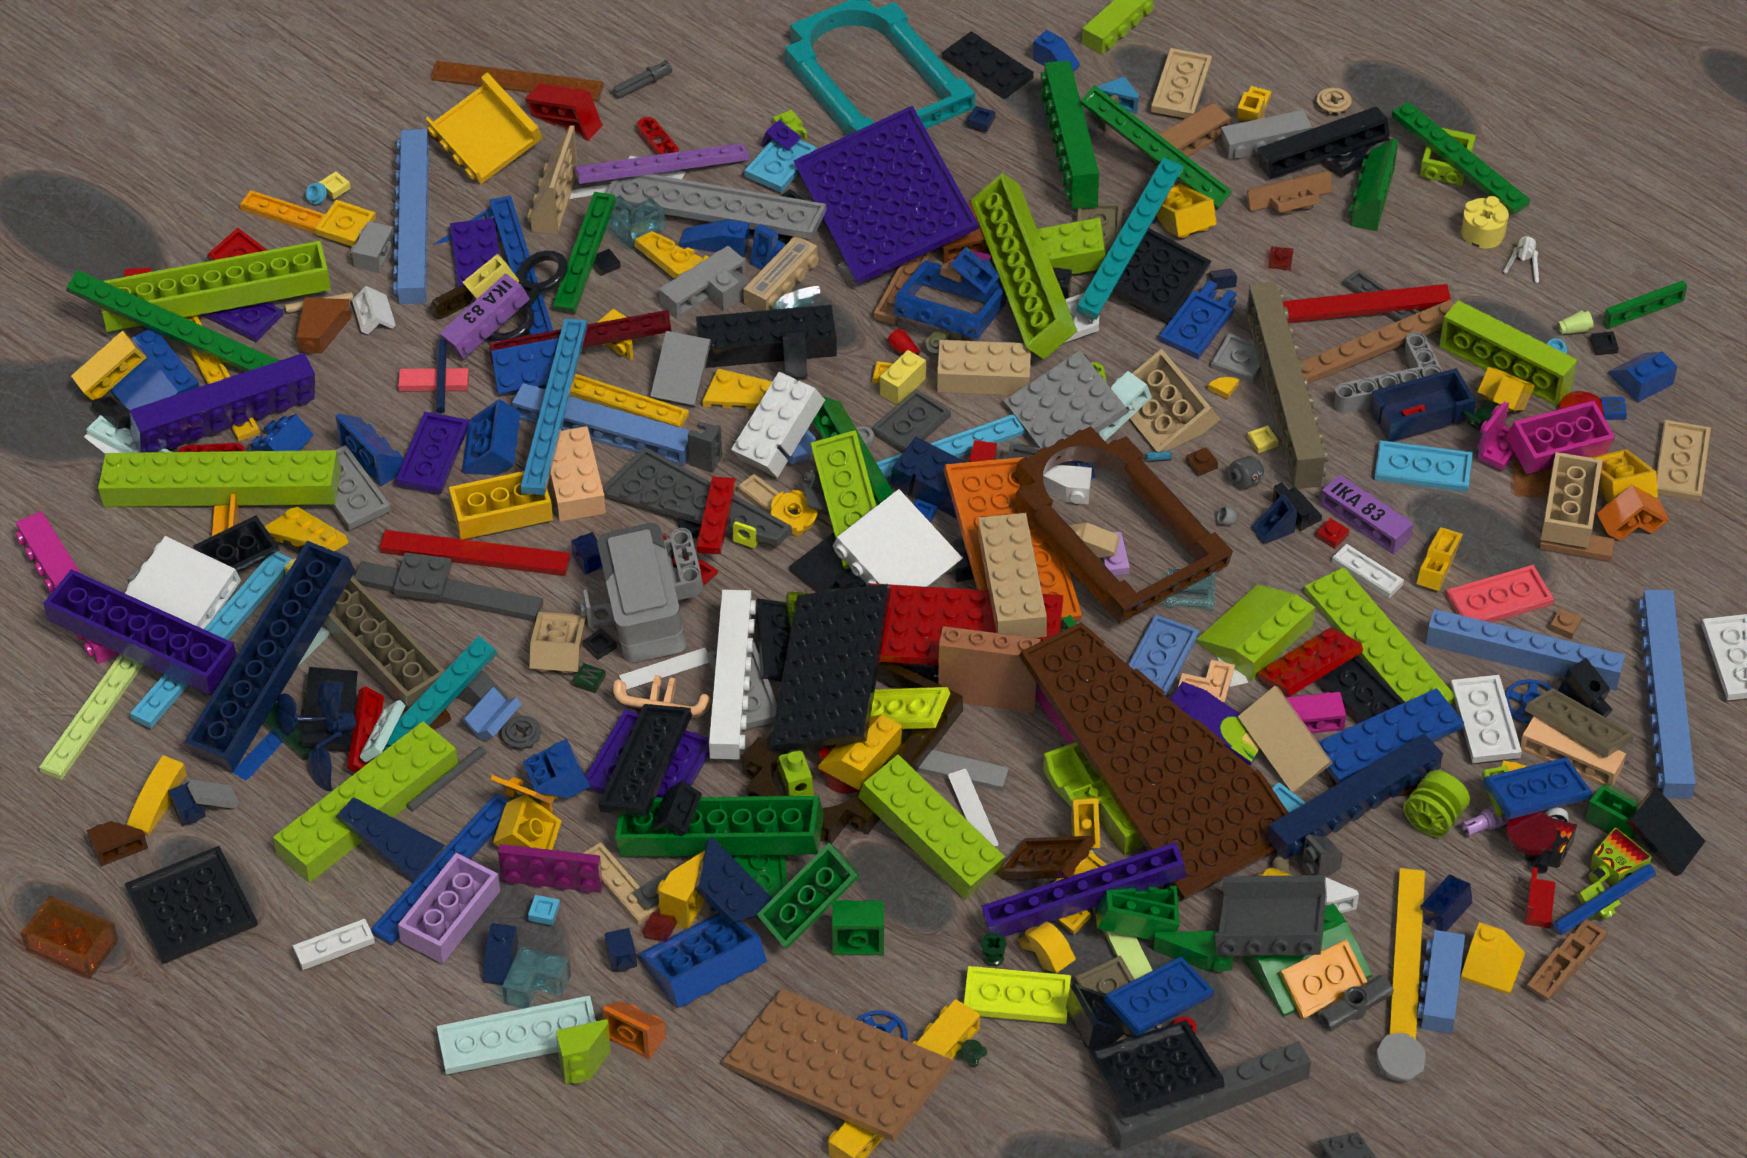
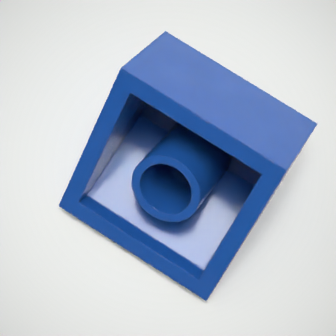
M1664 352L1643 353L1610 370L1609 375L1638 403L1673 385L1677 365Z

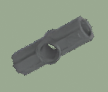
M1378 975L1360 987L1352 986L1348 988L1343 997L1319 1010L1317 1017L1325 1030L1331 1032L1351 1019H1361L1365 1016L1366 1010L1393 995L1394 990L1385 975Z

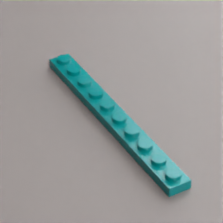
M1163 157L1081 298L1076 311L1097 320L1183 169L1182 165Z

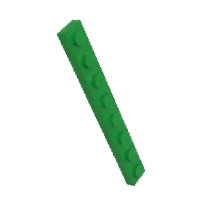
M1094 85L1081 100L1080 104L1157 164H1160L1163 157L1182 165L1183 169L1178 180L1188 188L1213 199L1214 208L1217 210L1231 195L1232 191L1097 86Z
M1409 101L1392 111L1391 117L1487 195L1497 197L1499 202L1512 215L1529 206L1530 199Z

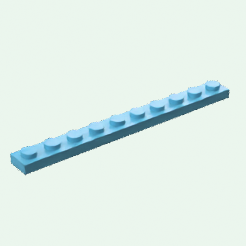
M279 552L269 555L204 630L229 640L286 575L284 566L292 559ZM164 674L131 711V719L152 729L189 685Z

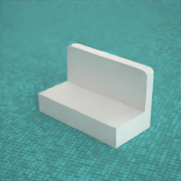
M365 286L352 299L361 332L369 335L379 323L392 329L396 326L388 298L385 294Z

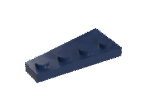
M355 797L336 816L341 823L412 883L445 846Z

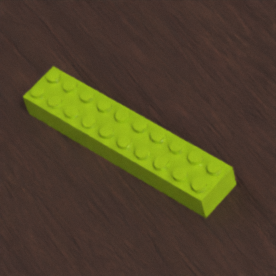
M1002 172L970 201L1025 345L1029 350L1045 359L1077 332V328L1020 184Z
M321 241L104 281L184 318L331 290ZM101 307L106 332L142 326Z
M337 450L105 453L98 490L104 507L230 505L231 494H236L238 505L336 504L341 466Z

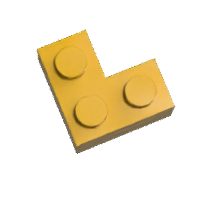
M1488 367L1478 393L1484 395L1482 399L1489 400L1494 404L1498 403V407L1504 401L1509 403L1508 412L1516 413L1517 410H1525L1535 385L1497 368Z

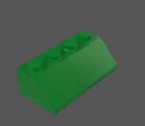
M1392 139L1370 150L1368 159L1364 158L1362 165L1364 174H1359L1357 186H1360V189H1355L1353 201L1356 203H1351L1349 217H1352L1351 226L1378 231L1394 174L1399 139Z
M828 843L757 916L783 947L788 949L859 878L858 871L840 850Z

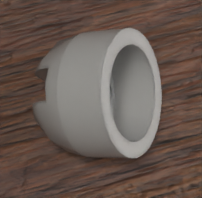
M1225 505L1219 508L1217 513L1218 523L1231 525L1236 521L1237 515L1233 508Z

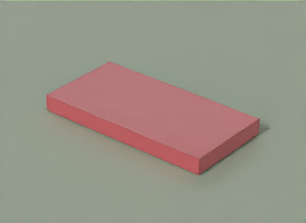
M1534 565L1446 590V596L1456 614L1491 623L1547 607L1554 603L1553 596Z

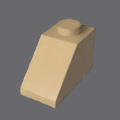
M1090 523L1069 525L1098 558L1116 555L1120 540L1118 534Z

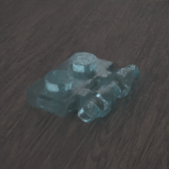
M818 285L799 289L794 293L781 296L774 304V310L787 309L789 307H810V304L815 302V299L820 294Z

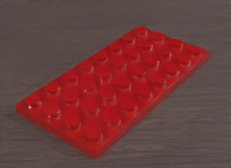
M888 584L891 593L879 662L939 665V643L943 626L996 633L989 591ZM1042 594L1047 615V637L1037 639L1043 641L1060 632L1063 595Z

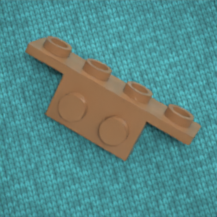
M1326 170L1250 188L1247 190L1249 209L1254 211L1271 206L1279 213L1286 214L1297 208H1311L1314 204L1320 203L1321 194L1332 192L1331 172Z

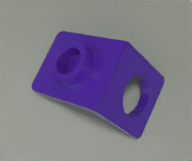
M778 120L766 131L761 146L765 147L773 139L785 150L789 151L801 139V136Z

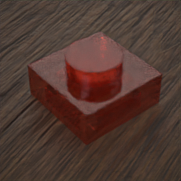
M1271 246L1268 268L1291 271L1293 249Z
M653 912L642 930L644 938L667 942L677 924L675 916Z

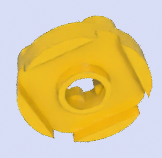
M791 490V493H784L783 491L773 498L770 515L791 525V534L800 536L814 525L817 510L807 506L804 492ZM796 509L797 515L791 514L788 510Z

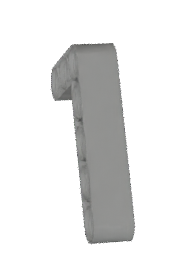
M1412 332L1406 337L1404 357L1410 369L1338 384L1334 395V409L1339 413H1351L1369 409L1372 391L1443 372L1425 335L1420 332Z

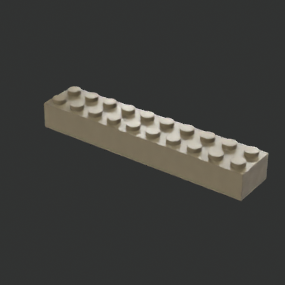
M1276 281L1249 284L1246 316L1292 486L1297 489L1321 487L1322 477L1326 476L1324 463L1328 462L1327 449L1322 447V431L1317 429L1318 417L1317 413L1312 411L1313 399L1312 395L1307 393L1308 381L1302 375L1303 363L1297 357L1298 345L1292 339L1293 327L1291 324L1288 325V309L1283 307V292L1278 289Z

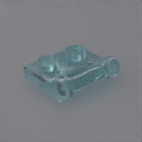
M1168 568L1167 576L1179 571L1180 569ZM1216 571L1203 580L1178 592L1180 594L1207 595V598L1172 595L1166 599V608L1188 606L1205 607L1207 610H1214Z

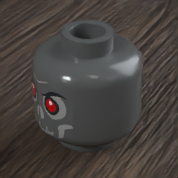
M1246 456L1234 460L1230 464L1228 476L1237 488L1245 489L1261 482L1264 467L1255 457Z

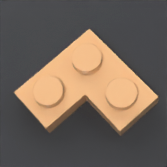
M1211 660L1206 678L1182 673L1178 687L1182 681L1208 691L1225 703L1235 665Z

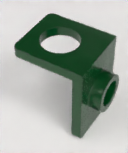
M1487 400L1474 415L1466 410L1463 412V415L1470 426L1480 431L1483 423L1491 419L1492 412L1497 405Z

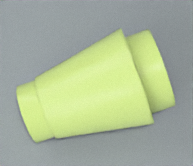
M1581 310L1559 321L1558 327L1563 335L1589 332V329L1594 328L1590 312Z

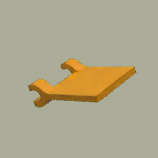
M494 775L491 776V780L506 787L507 796L518 798L519 794H517V791L541 800V806L549 812H553L552 803L554 799L558 800L559 796L542 795L522 787L524 781L516 777H512L507 781Z

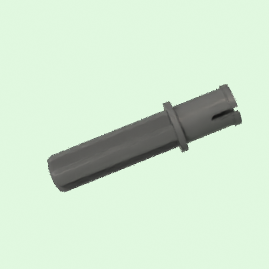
M664 60L652 68L647 67L646 71L614 86L612 91L615 97L621 98L650 82H657L658 78L671 73L672 67L667 60Z

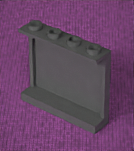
M1325 875L1223 876L1224 898L1219 933H1215L1217 956L1321 955L1327 903Z

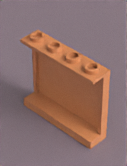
M943 626L939 643L938 684L962 695L964 704L1035 713L1037 682L1019 657V654L1022 650L1041 642V639Z

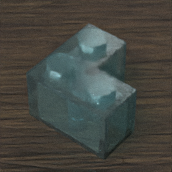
M621 195L616 197L617 200L607 227L629 248L634 246L636 238L650 231L658 233L665 229L664 209L652 198L632 207Z
M520 946L502 986L504 1004L521 1009L529 1008L538 990L562 996L571 977L569 959Z

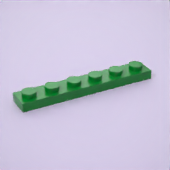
M593 193L568 262L567 274L560 284L553 303V308L556 311L576 313L617 200L614 194Z

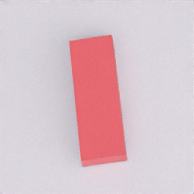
M446 368V391H468L469 368ZM400 369L399 391H436L437 369Z

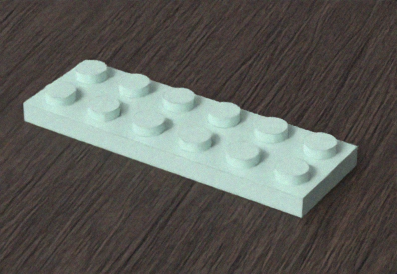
M589 995L436 1027L447 1075L558 1052L556 1030L595 1022L596 1019Z

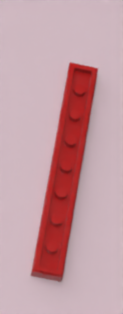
M1440 284L1288 300L1283 302V307L1288 309V323L1388 313L1391 311L1426 309L1451 300L1448 285Z
M392 530L384 531L379 547L380 553L404 556L405 553L451 558L452 562L562 576H566L571 559L569 552Z

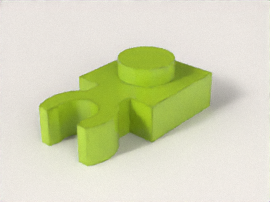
M792 109L773 117V124L780 120L798 135L802 136L803 139H807V131L803 128V122Z

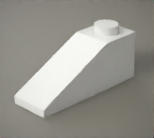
M1056 465L1043 476L1044 486L1048 494L1064 502L1089 504L1092 468Z

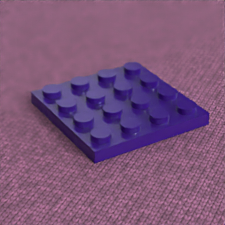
M626 709L623 711L586 774L591 786L587 788L588 790L600 794L604 793L638 719V713ZM685 730L656 798H663L669 788L682 780L692 786L710 754V738Z

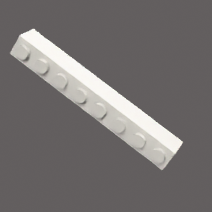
M722 590L709 739L710 759H740V750H745L746 736L742 735V730H747V715H743V712L748 710L749 696H745V691H750V676H746V674L751 672L752 657H748V652L753 653V638H749L750 633L754 634L755 619H751V615H756V600H752L751 590Z

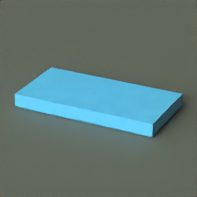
M1380 440L1374 480L1468 492L1473 452Z

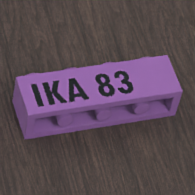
M505 273L444 328L440 335L443 340H446L447 346L465 359L529 301L530 298L522 285Z
M1339 475L1322 490L1320 506L1393 555L1411 540L1413 523L1408 518L1392 510L1390 506L1374 498L1369 492H1365L1356 486L1351 480H1347Z

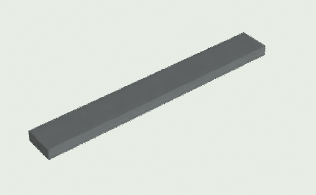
M361 561L354 578L362 586L394 592V586L400 569ZM448 579L442 600L439 602L536 621L537 614L543 605V598Z

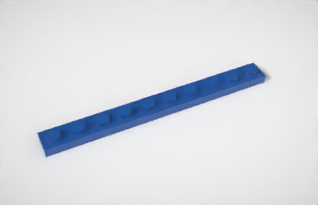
M511 196L490 199V208L508 266L517 277L520 265L530 255ZM532 267L528 272L527 280L532 283H538L534 267ZM540 293L531 306L534 311V322L529 330L530 335L553 331L542 293Z

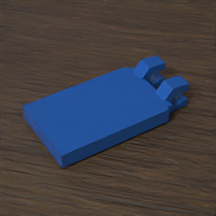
M1209 280L1200 293L1195 290L1191 293L1159 335V341L1199 359L1232 316L1233 306L1236 304V299H1234L1236 292L1228 289L1220 302L1214 300L1213 298L1217 294V291L1214 290L1217 287V283Z

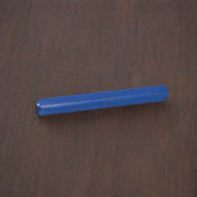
M1650 864L1643 866L1553 924V928L1559 935L1566 933L1656 875V871Z

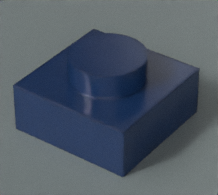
M975 106L967 119V126L987 132L995 119L996 112Z

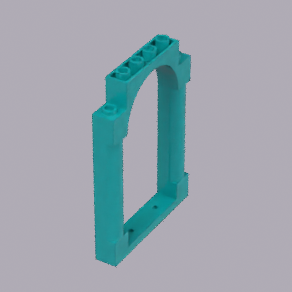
M848 0L790 24V39L793 44L785 47V63L846 135L873 124L874 121L870 117L865 118L816 61V54L812 49L815 41L824 33L843 26H864L884 34L942 99L916 111L925 129L968 112L975 107V92L962 77L957 79L908 23V16L895 2L876 9L869 0Z

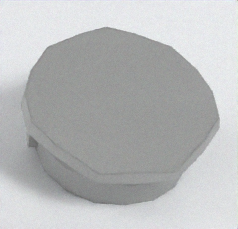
M1404 1033L1385 1036L1376 1051V1062L1382 1075L1396 1082H1405L1416 1078L1424 1072L1425 1049L1420 1042Z

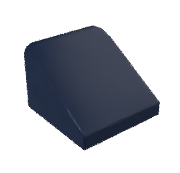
M1231 268L1209 271L1211 281L1217 283L1215 289L1236 287L1237 275Z

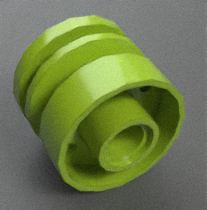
M1439 770L1429 771L1417 785V788L1410 794V797L1404 802L1403 811L1410 824L1418 831L1435 838L1444 837L1469 806L1470 796L1465 786L1454 776Z

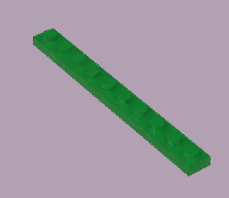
M76 270L66 287V292L244 372L280 361L79 270Z

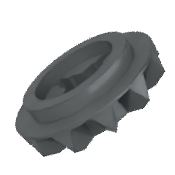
M513 717L502 728L504 743L509 744L512 749L519 747L523 751L525 747H533L535 742H539L541 727L531 717ZM517 729L522 733L526 732V737L517 735Z

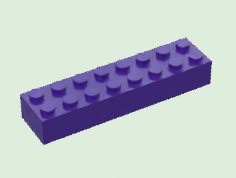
M305 353L131 409L129 410L131 437L139 453L159 452L162 449L175 448L191 440H199L203 436L212 433H220L232 427L233 424L241 426L248 422L249 418L262 419L269 414L278 411L283 412L299 404H307L315 399V373Z
M72 569L43 603L48 621L209 695L222 681L236 658L233 642Z

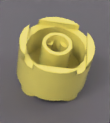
M1494 196L1467 202L1461 228L1463 239L1470 245L1475 243L1479 245V248L1483 249L1498 246L1506 234L1509 217L1508 210Z

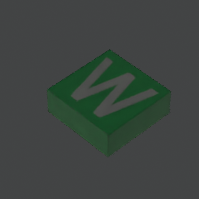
M583 663L573 680V686L596 693L606 676V670Z

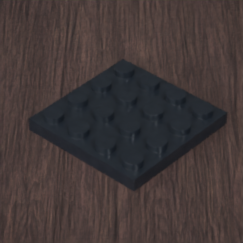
M1149 228L1112 293L1169 323L1210 267L1211 260Z
M220 846L124 883L126 891L162 964L258 925L257 919Z
M1187 1020L1089 1050L1091 1062L1125 1118L1225 1087L1223 1076Z

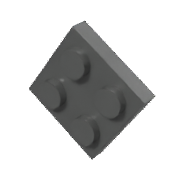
M405 553L394 586V595L441 601L452 567L451 558Z

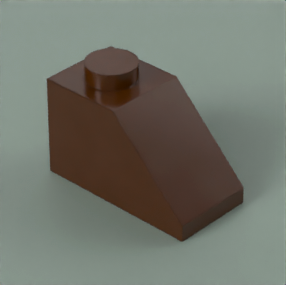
M109 821L87 830L90 845L100 867L148 849L144 831L141 829Z

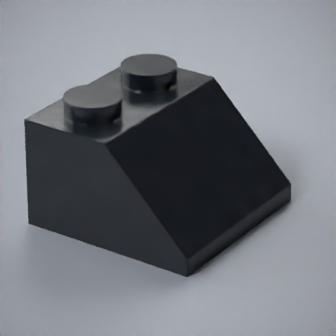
M1073 983L1069 989L1066 1009L1071 1016L1069 1018L1071 1023L1082 1035L1081 1041L1085 1047L1091 1050L1114 1043L1120 1039L1125 1032L1111 1008L1105 1003L1104 995Z

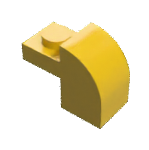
M1250 86L1248 92L1244 91L1237 108L1238 121L1247 122L1264 118L1265 110L1271 98V91Z
M1047 921L1039 927L1029 928L1025 931V935L1017 940L1021 949L1035 952L1043 970L1058 973L1076 960L1063 934Z

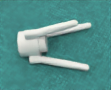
M1525 236L1519 239L1518 246L1513 249V254L1503 271L1504 274L1508 273L1517 256L1521 258L1522 262L1532 258L1535 283H1539L1538 252L1535 250L1536 241L1533 238Z

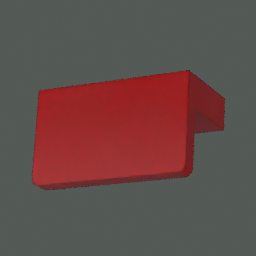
M1533 867L1528 889L1525 925L1550 929L1556 882L1537 879L1538 868Z

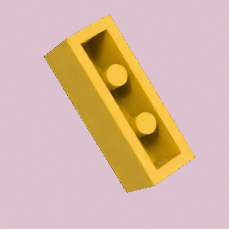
M122 331L71 377L84 394L91 400L103 397L147 357L135 341Z

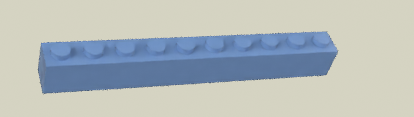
M401 130V139H397V151L401 152V154H397V168H400V170H396L397 183H400V186H396V198L399 201L395 202L396 215H399V217H395L396 231L399 230V233H395V247L398 246V249H394L395 263H398V265H394V278L398 280L393 282L394 295H398L399 304L426 303L429 186L428 130Z
M1644 590L1643 598L1638 600V613L1642 614L1640 632H1644V637H1642V651H1646L1644 670H1648V675L1646 676V689L1650 690L1648 709H1652L1653 713L1650 715V728H1653L1655 731L1652 735V747L1657 750V753L1654 755V767L1659 769V773L1656 776V786L1661 788V793L1666 798L1692 799L1695 788V776L1674 591Z

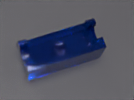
M1449 874L1420 906L1421 910H1423L1426 925L1429 926L1433 920L1436 923L1437 930L1447 932L1473 903L1471 884Z

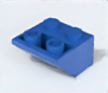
M297 414L289 417L285 415L277 422L275 420L269 422L264 427L265 432L250 442L251 447L247 451H299L314 434Z
M567 738L523 761L534 790L538 793L570 798L591 787L580 761Z

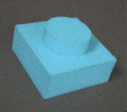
M535 895L528 913V920L553 926L560 908V899Z

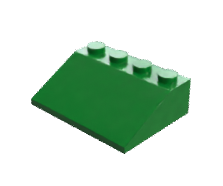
M1334 903L1326 906L1321 951L1347 939L1365 978L1372 977V973L1347 921ZM1244 955V962L1281 1015L1285 1017L1297 1011L1279 972L1313 955Z

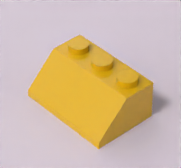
M882 714L870 717L867 741L837 744L819 764L818 768L860 791L863 783L874 775L900 746L902 725Z

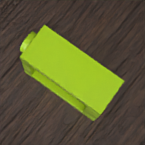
M1442 128L1472 153L1474 152L1476 135ZM1427 146L1421 164L1420 177L1463 186L1465 176L1449 163L1430 159L1433 150Z

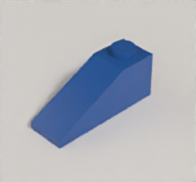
M727 219L685 228L680 241V247L716 253L729 246L741 257H745L750 242L749 223Z

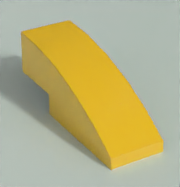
M1442 527L1439 528L1420 567L1416 584L1440 591L1463 534Z
M164 755L161 757L136 800L127 826L141 829L145 835L149 836L171 806L168 790L179 786L187 776L184 763Z

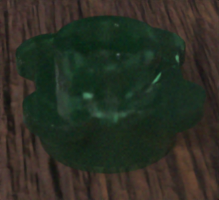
M973 1039L966 1040L962 1044L961 1050L956 1052L957 1059L968 1062L970 1067L978 1066L979 1060L987 1055V1049L982 1047L980 1042Z

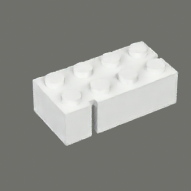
M778 372L731 450L742 462L778 478L788 460L777 447L780 446L788 456H791L825 399L816 388L801 381L797 382L796 379Z

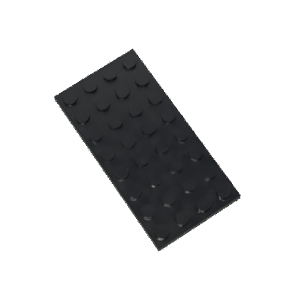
M888 584L797 595L770 743L773 752L867 741L891 593Z

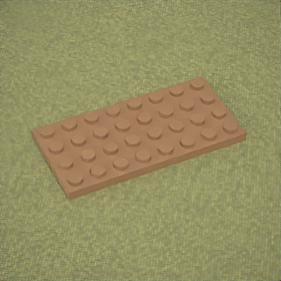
M785 989L779 991L722 1061L726 1069L894 1142L953 1067L952 1060Z

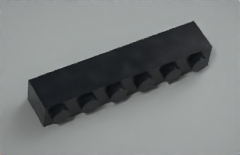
M1375 106L1257 148L1259 166L1271 179L1390 137L1388 118Z

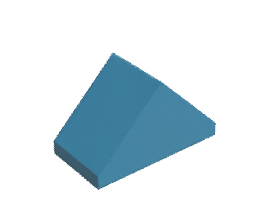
M1125 77L1097 86L1110 97L1117 95L1119 97V104L1129 112L1138 113L1139 94Z

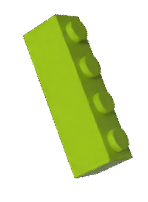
M1113 0L1082 28V44L1102 55L1108 49H1111L1121 37H1125L1132 27L1137 26L1142 18L1152 12L1154 8L1153 0Z

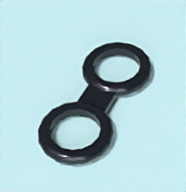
M550 250L537 252L520 265L517 272L518 283L522 285L530 298L518 310L524 313V320L518 328L511 332L497 333L494 331L488 337L489 340L494 342L522 337L531 329L534 322V311L531 306L540 293L558 286L567 274L568 262L561 253ZM547 260L558 263V269L550 279L540 283H532L527 280L529 270L539 262Z

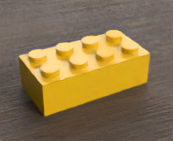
M525 471L449 487L451 507L460 539H468L552 521V504L548 489L546 488L545 495L521 493V483Z

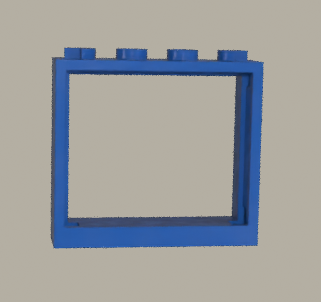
M924 260L896 294L894 315L979 339L1006 304L1007 295L1002 282L996 281L988 292L984 294L968 279L965 278L957 282L942 276L940 271L943 265ZM922 285H927L985 302L986 304L976 315L918 298L914 295Z

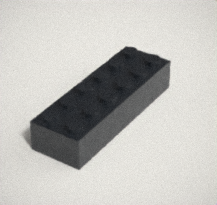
M832 305L696 317L697 337L711 340L705 368L783 361L781 334L783 332H805L807 359L837 356V336Z

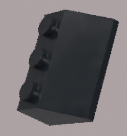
M257 515L193 545L194 550L236 569V571L280 550Z

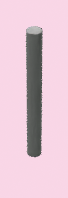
M479 746L406 804L407 808L412 812L483 757L486 754L485 749Z

